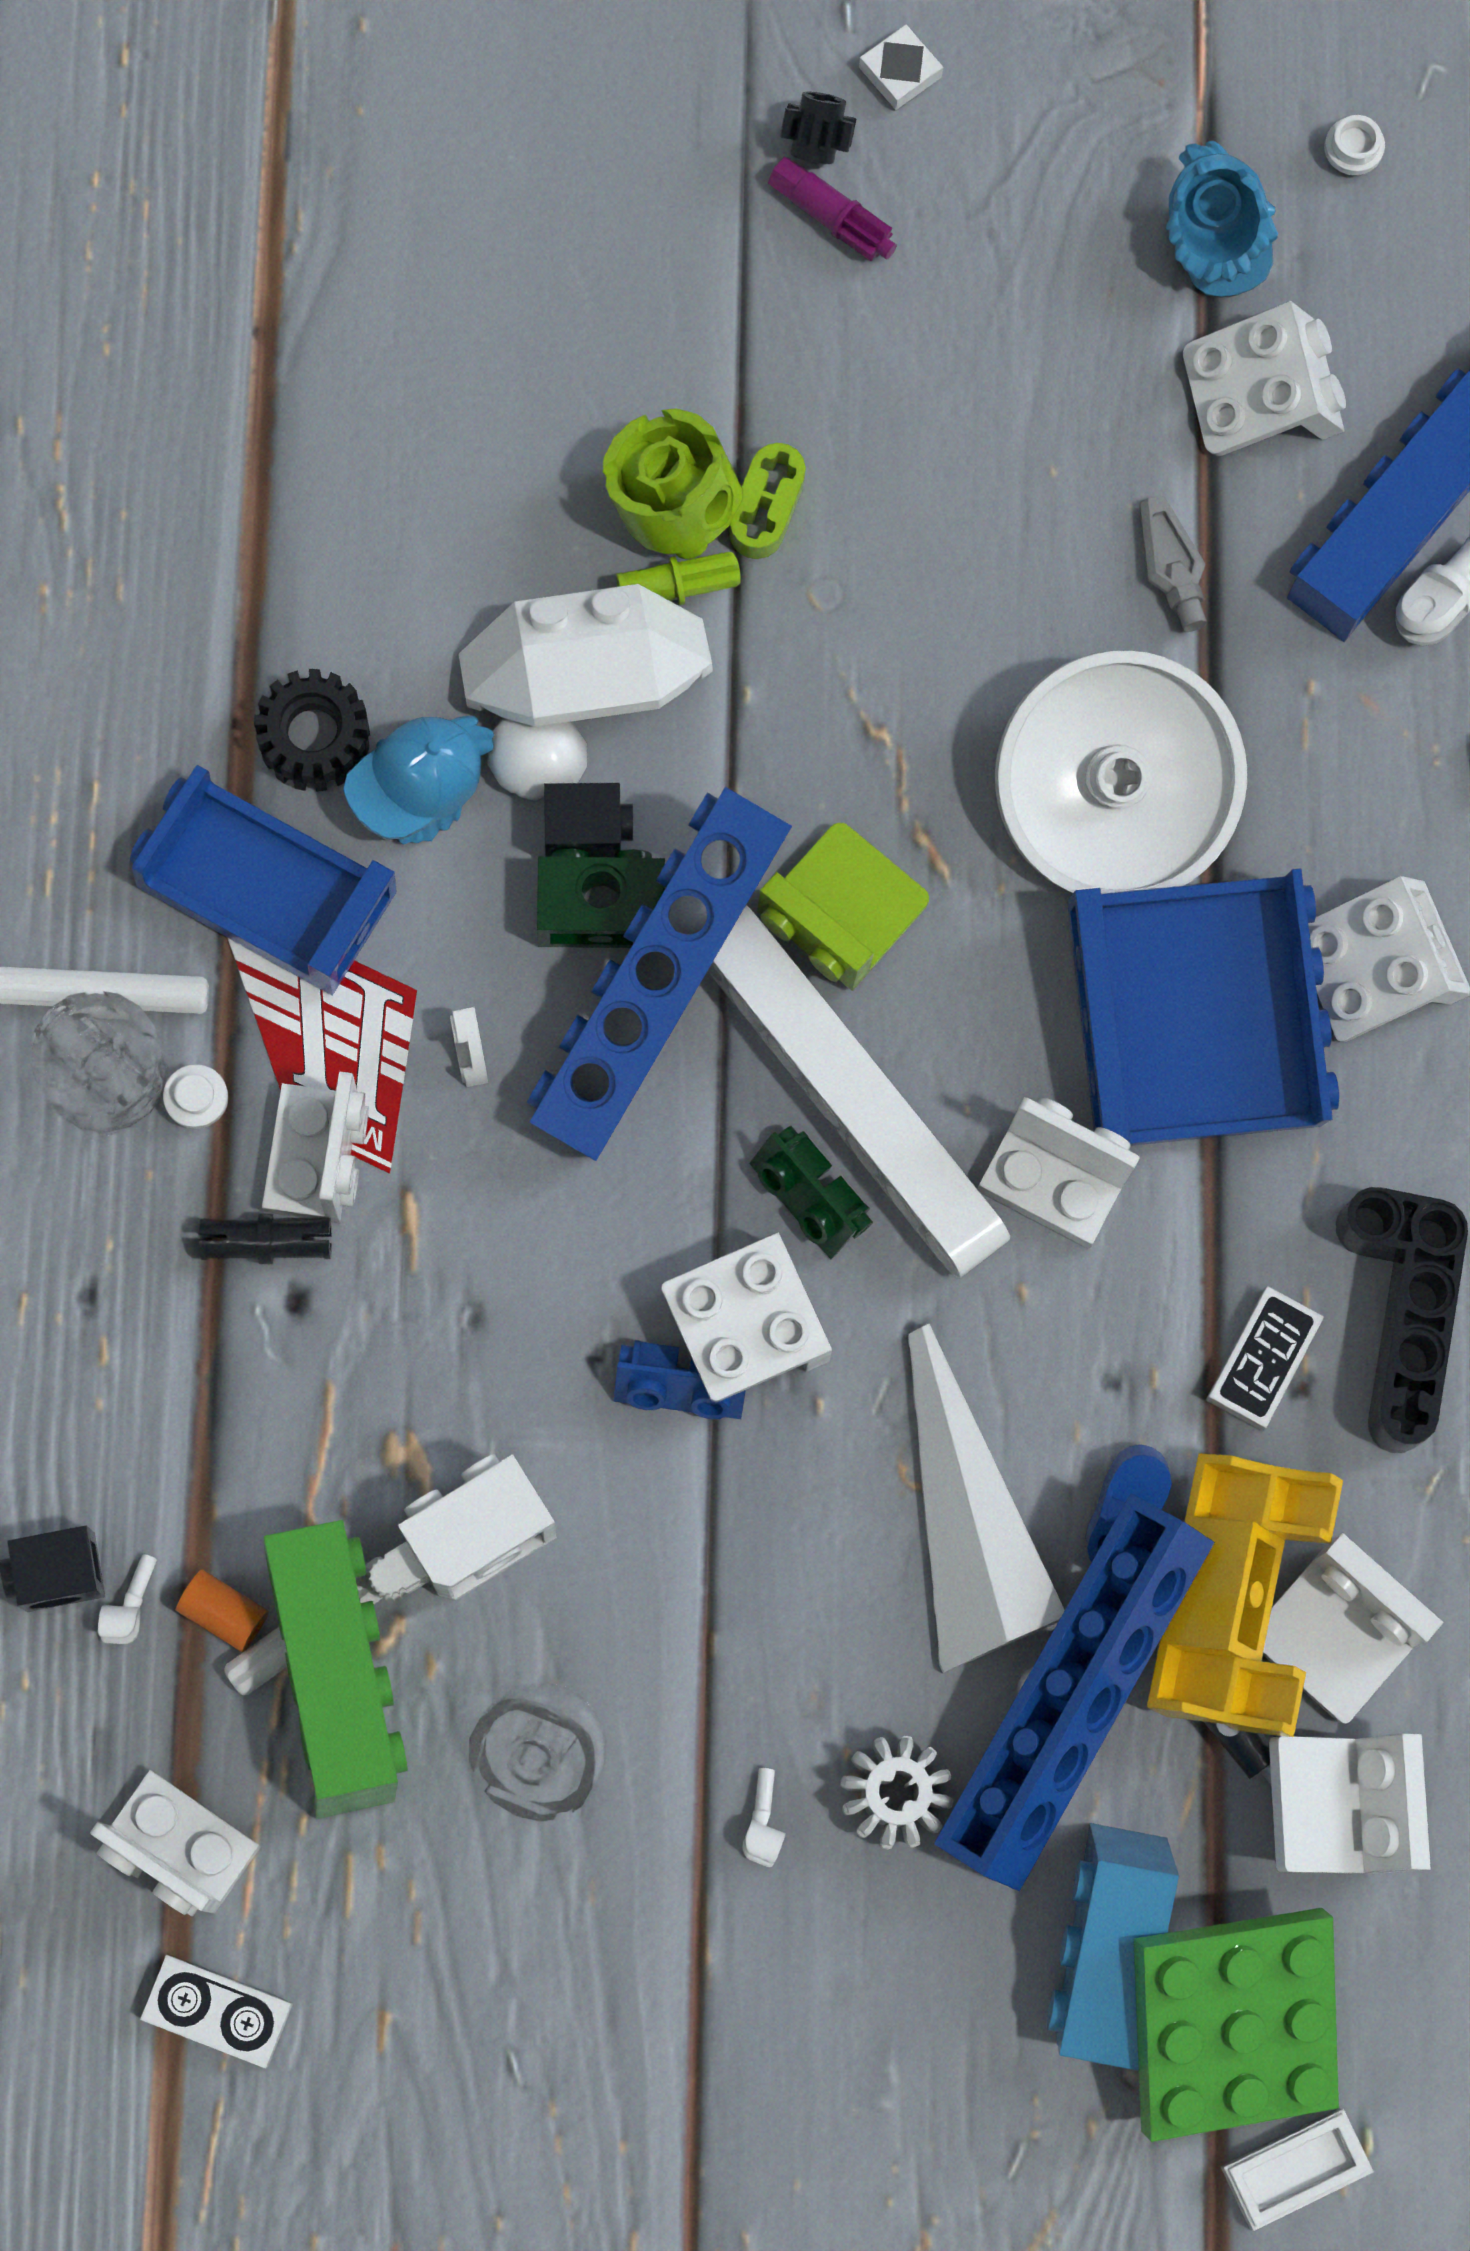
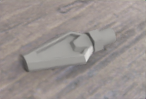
M1160 495L1147 498L1139 506L1148 582L1167 594L1169 606L1178 613L1185 632L1199 630L1207 624L1201 606L1205 599L1201 587L1198 585L1205 562L1166 498Z

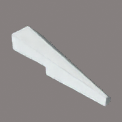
M927 1324L908 1334V1346L910 1347L914 1386L913 1399L919 1438V1462L927 1545L932 1574V1598L939 1648L938 1661L942 1673H946L999 1650L1005 1645L1058 1623L1065 1609L930 1324Z

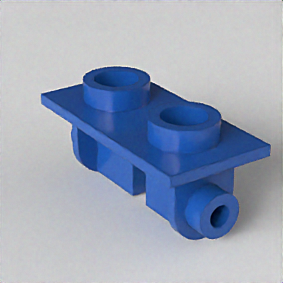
M635 1340L634 1346L621 1345L613 1402L627 1403L642 1410L663 1408L692 1412L706 1419H721L724 1417L741 1419L746 1390L719 1402L711 1401L692 1358L690 1369L677 1367L680 1347L641 1342L639 1340Z

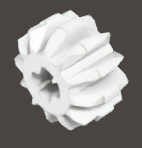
M910 1736L901 1737L897 1747V1756L893 1758L885 1738L875 1739L873 1741V1749L879 1764L876 1765L866 1754L857 1751L852 1756L851 1761L856 1768L866 1775V1778L863 1779L852 1775L843 1776L840 1782V1786L846 1790L861 1792V1799L849 1801L842 1806L843 1814L845 1816L854 1815L864 1809L866 1810L869 1817L856 1830L857 1835L861 1838H865L872 1833L878 1823L883 1825L880 1837V1847L882 1849L889 1850L893 1847L897 1827H901L904 1841L909 1848L919 1846L920 1835L914 1821L917 1820L927 1831L936 1834L941 1830L942 1824L938 1818L927 1810L928 1807L943 1810L950 1809L953 1805L951 1797L932 1793L933 1786L942 1785L951 1780L950 1771L947 1769L940 1770L929 1776L924 1768L935 1759L937 1752L932 1747H928L920 1754L916 1762L911 1760L913 1739ZM895 1775H900L908 1780L903 1786L905 1789L910 1786L913 1788V1800L901 1803L898 1811H894L885 1805L889 1797L881 1799L879 1795V1786L889 1784L893 1781Z

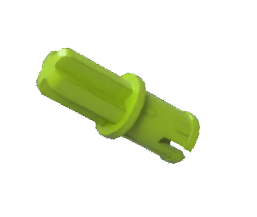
M729 551L677 562L676 556L669 557V563L642 570L615 573L617 587L639 584L669 601L677 600L678 605H684L686 597L737 587L741 580L738 560L734 553Z

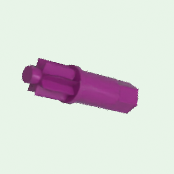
M784 156L773 168L768 184L828 228L836 239L842 240L869 261H872L875 256L879 257V255L886 260L892 256L897 247V244L890 240L893 235L891 233L893 228L862 207L861 203L857 200L851 201L813 172L807 171L789 157Z

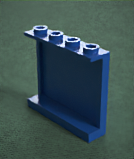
M1301 868L1292 869L1284 877L1101 894V888L1074 891L1067 901L1094 1131L1097 1127L1108 1129L1125 1138L1131 1146L1314 1128L1321 1127L1333 1120L1332 1110H1337L1339 1107V1087L1335 1073L1327 1072L1324 1054V1047H1330L1331 1023L1328 1011L1326 1009L1319 1010L1316 985H1322L1324 979L1323 959L1319 947L1311 948L1308 923L1315 922L1316 902L1312 886L1303 885Z

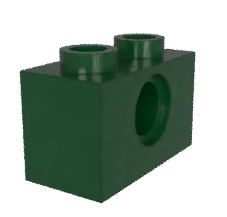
M559 849L553 851L551 857H538V947L631 948L633 942L623 936L641 905L644 904L654 909L662 896L665 886L656 882V879L665 865V858H652L650 852L637 849L618 851L614 854V857H589V853L584 850ZM606 886L617 893L618 899L609 907L597 908L590 905L584 896L593 887Z

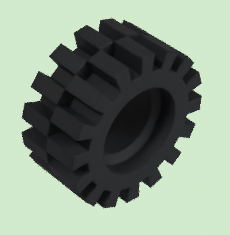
M309 669V677L301 679L298 670L288 673L289 683L282 685L277 679L269 686L271 696L268 698L262 695L258 702L260 714H255L254 727L263 761L268 770L273 768L278 780L285 784L290 779L293 781L295 789L306 791L307 784H315L316 792L326 791V782L335 780L337 786L345 783L346 773L361 761L362 755H368L370 748L368 739L370 729L363 700L359 701L357 690L350 683L343 686L341 676L330 672L328 679L321 677L320 669ZM304 711H323L336 722V735L327 747L318 751H306L295 746L288 736L290 724L297 715Z

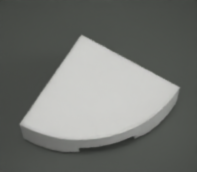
M471 1007L452 1011L453 1015L450 1016L462 1084L466 1083V1087L488 1083L475 1008Z

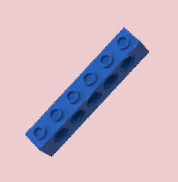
M727 787L723 789L719 798L708 792L688 825L698 831L693 843L686 854L676 848L671 853L656 879V882L666 887L654 909L644 904L639 908L623 936L633 942L631 949L621 965L611 959L609 960L591 993L601 998L589 1020L580 1015L576 1016L558 1047L569 1054L556 1076L547 1070L544 1071L526 1102L536 1108L534 1115L529 1121L531 1124L597 1161L792 828V825ZM715 841H726L732 844L739 853V866L735 873L727 878H714L708 875L702 866L701 858L703 851L709 844ZM684 896L698 898L707 910L705 925L694 934L678 932L674 929L669 919V911L672 904ZM649 952H661L667 955L674 965V977L671 983L662 989H650L644 986L638 978V963ZM616 1008H629L641 1020V1034L636 1041L630 1044L615 1043L608 1037L605 1031L606 1017ZM593 1063L601 1066L606 1071L609 1077V1088L602 1097L586 1099L576 1092L573 1086V1075L579 1066Z
M1130 1493L934 1845L981 1875L1020 1892L1214 1545V1541L1184 1521Z

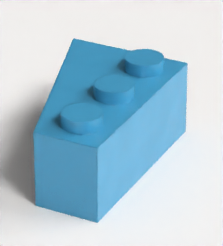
M1089 1823L1084 1860H1079L1073 1885L1072 1899L1077 1901L1073 1926L1066 1925L1060 1949L1059 1964L1066 1966L1062 1991L1053 1989L1047 2014L1046 2028L1050 2031H1056L1059 2056L1139 2071L1133 1939L1168 1933L1179 1873L1167 1837Z

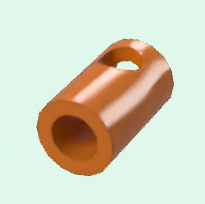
M203 1569L191 1580L175 1609L178 1613L242 1653L247 1650L256 1638L269 1614L267 1609Z

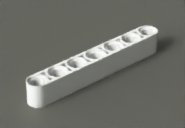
M746 905L708 969L709 974L939 1261L952 1275L957 1278L963 1277L1010 1240V1234L1006 1226L769 930Z

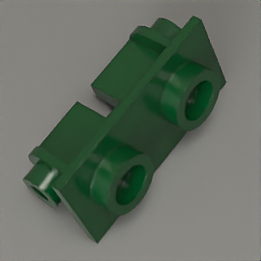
M789 1126L778 1135L776 1132L771 1134L749 1164L757 1172L764 1188L772 1195L777 1196L796 1218L804 1235L811 1242L819 1245L831 1260L851 1237L857 1238L873 1224V1221L866 1214L870 1208L860 1199L842 1176L826 1187L821 1184L818 1178L831 1169V1163L808 1138L809 1136L805 1131L798 1134L792 1126Z

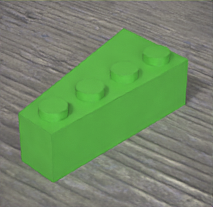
M343 1520L264 1536V1552L282 1640L285 1641L287 1651L285 1652L292 1697L295 1705H298L300 1715L298 1722L304 1759L308 1770H311L314 1784L312 1800L316 1820L395 1802L398 1785L396 1774L408 1771L400 1731L387 1732L383 1708L393 1706L394 1701L387 1667L374 1668L369 1642L380 1640L373 1601L360 1603L355 1578L367 1575L360 1538L358 1536L347 1539Z

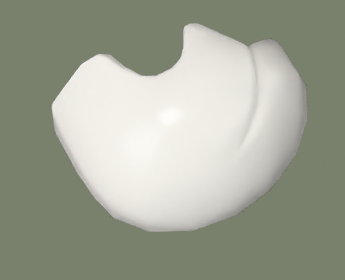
M502 718L493 730L494 737L492 741L494 748L488 753L487 764L500 786L510 793H516L521 798L533 801L543 798L544 783H578L587 768V743L573 721L534 727Z

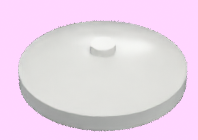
M1109 651L1084 656L1062 665L1040 680L1023 697L1007 722L998 748L995 767L997 804L1004 826L1016 849L1039 874L1051 883L1071 893H1074L1075 890L1101 888V894L1180 887L1188 884L1203 873L1227 846L1241 817L1247 789V761L1242 737L1235 719L1217 692L1205 680L1183 665L1162 656L1138 651Z

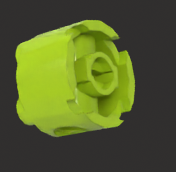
M677 408L661 410L664 417H656L650 421L645 414L630 421L613 438L603 458V473L606 477L605 487L629 534L643 547L663 554H676L682 559H693L700 556L706 550L708 544L713 542L730 525L743 499V490L714 427L701 416Z

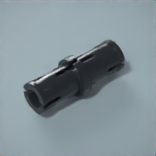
M259 1214L258 1220L200 1219L199 1235H202L203 1238H227L224 1241H199L201 1260L258 1258L259 1264H273L274 1258L331 1259L332 1243H330V1240H305L307 1237H332L331 1218L274 1220L273 1214Z

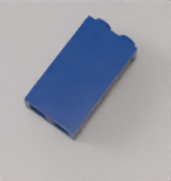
M197 765L187 780L180 777L175 781L163 804V810L166 811L165 815L154 831L146 829L140 835L132 849L130 862L133 863L132 872L137 888L333 996L397 893L395 872L372 860L368 868L360 865L215 785L211 781L209 771Z

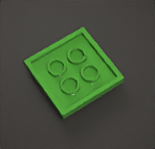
M1316 1908L1133 1939L1141 2132L1151 2142L1339 2108L1334 1928L1332 1915L1323 1908Z

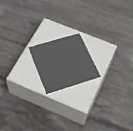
M904 25L860 57L859 61L860 70L895 110L942 78L944 68L907 25Z

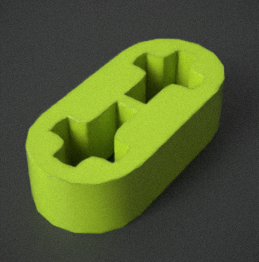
M777 442L768 444L758 450L752 459L743 482V499L730 523L729 537L735 550L747 558H766L778 550L802 493L806 471L804 458L797 449L789 444ZM777 463L787 466V477L789 478L783 477L780 480L775 494L767 492L768 471H773ZM759 508L768 510L767 531H762L757 539L748 537V526L745 524H752L755 521Z

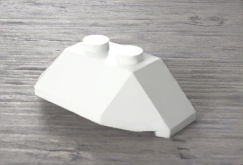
M639 584L515 601L458 654L468 708L479 711L485 708L500 717L534 727L660 709L686 691L697 678L703 679L713 672L703 619Z

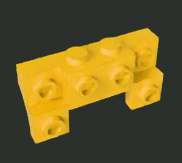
M1198 1453L1184 1522L1215 1543L1160 1639L1147 1708L1170 1718L1220 1723L1236 1731L1294 1737L1306 1672L1293 1665L1262 1662L1263 1650L1285 1540L1331 1544L1343 1485L1342 1479L1332 1473L1278 1467L1232 1455Z

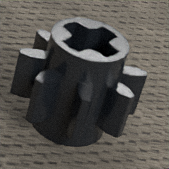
M807 91L802 93L800 106L789 103L787 108H785L780 137L793 140L790 154L808 162L832 164L835 161L837 150L849 152L857 119L844 116L846 101L834 95Z

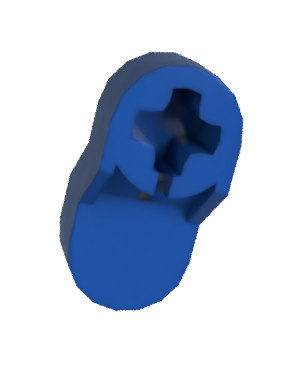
M1146 1445L1129 1446L1114 1459L1104 1479L1096 1509L1085 1534L1088 1556L1091 1562L1130 1493L1160 1509L1163 1508L1169 1496L1172 1481L1167 1461L1153 1447Z

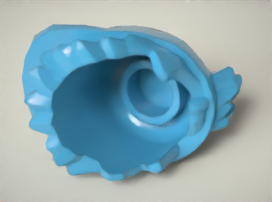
M1208 141L1206 146L1196 143L1189 144L1185 147V151L1179 155V160L1183 163L1184 168L1174 182L1169 195L1170 219L1166 224V230H1170L1169 241L1175 245V259L1188 272L1192 284L1205 295L1227 297L1250 291L1267 279L1273 266L1272 242L1278 238L1277 229L1271 216L1275 215V206L1267 201L1258 175L1243 161L1229 155L1217 142Z
M462 716L452 720L441 717H420L401 725L385 739H380L376 744L377 748L366 755L347 774L343 791L349 808L362 825L384 839H398L403 845L410 842L432 841L440 829L443 831L449 830L453 821L459 820L462 806L476 792L481 772V756L491 752L494 748L492 741L494 737L493 731L488 727L477 726L479 721L475 716Z

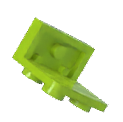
M835 823L785 878L776 872L760 889L757 912L761 914L760 918L765 926L777 937L787 942L791 939L809 955L808 958L812 965L821 974L831 981H841L853 991L927 908L929 894L921 885L845 823Z

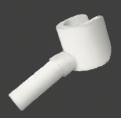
M142 1554L127 1593H125L123 1606L102 1605L98 1622V1634L101 1636L103 1643L129 1644L138 1637L142 1597L157 1562L156 1558Z
M759 1768L755 1808L752 1811V1820L743 1840L742 1851L747 1859L766 1867H772L778 1857L786 1833L766 1826L771 1814L775 1770Z

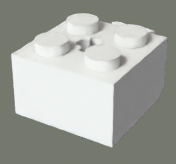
M495 1454L480 1460L461 1474L465 1481L462 1486L444 1497L438 1489L433 1490L404 1509L408 1518L400 1523L398 1527L405 1542L386 1553L383 1560L378 1559L376 1564H372L373 1569L369 1571L371 1574L369 1581L372 1582L371 1587L375 1588V1593H379V1598L384 1597L386 1601L388 1599L395 1601L399 1597L402 1599L404 1593L410 1594L430 1581L438 1596L458 1600L557 1538L555 1521L513 1454L501 1462Z

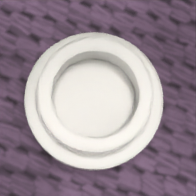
M1351 115L1337 121L1330 128L1325 139L1324 150L1328 161L1338 171L1348 175H1362L1372 171L1380 163L1385 150V140L1379 126L1372 119L1363 115Z
M188 1065L178 1069L170 1076L164 1087L163 1101L168 1114L176 1123L186 1128L200 1129L212 1125L223 1115L228 1104V1091L222 1077L212 1068L204 1065Z

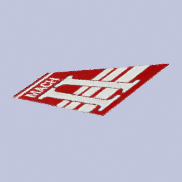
M228 938L280 1091L282 1083L336 1091L339 1072L353 1073L357 1092L365 1093V1106L369 1107L364 1143H352L351 1156H355V1158L390 1174L417 990L354 960L332 996Z

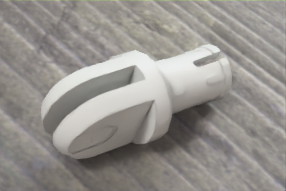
M1470 535L1445 565L1431 564L1401 596L1396 607L1395 622L1399 634L1408 642L1421 646L1437 644L1446 638L1470 612Z

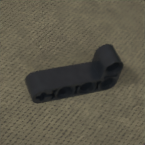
M1369 1187L1359 1191L1339 1212L1336 1220V1234L1340 1243L1350 1252L1393 1262L1369 1410L1368 1431L1373 1441L1381 1449L1390 1453H1405L1426 1441L1435 1432L1439 1421L1467 1243L1468 1224L1463 1212L1455 1204L1448 1201L1382 1187ZM1369 1208L1374 1210L1383 1221V1233L1371 1235L1364 1232L1356 1220L1357 1209ZM1421 1221L1435 1222L1443 1229L1446 1235V1244L1443 1248L1430 1246L1422 1239L1419 1233ZM1411 1282L1425 1283L1434 1291L1436 1306L1433 1310L1422 1309L1412 1301L1409 1294ZM1411 1343L1423 1351L1426 1357L1424 1372H1413L1402 1364L1399 1357L1401 1344ZM1419 1390L1407 1399L1405 1419L1415 1422V1426L1406 1433H1402L1401 1422L1392 1419L1391 1414L1404 1405L1407 1391Z

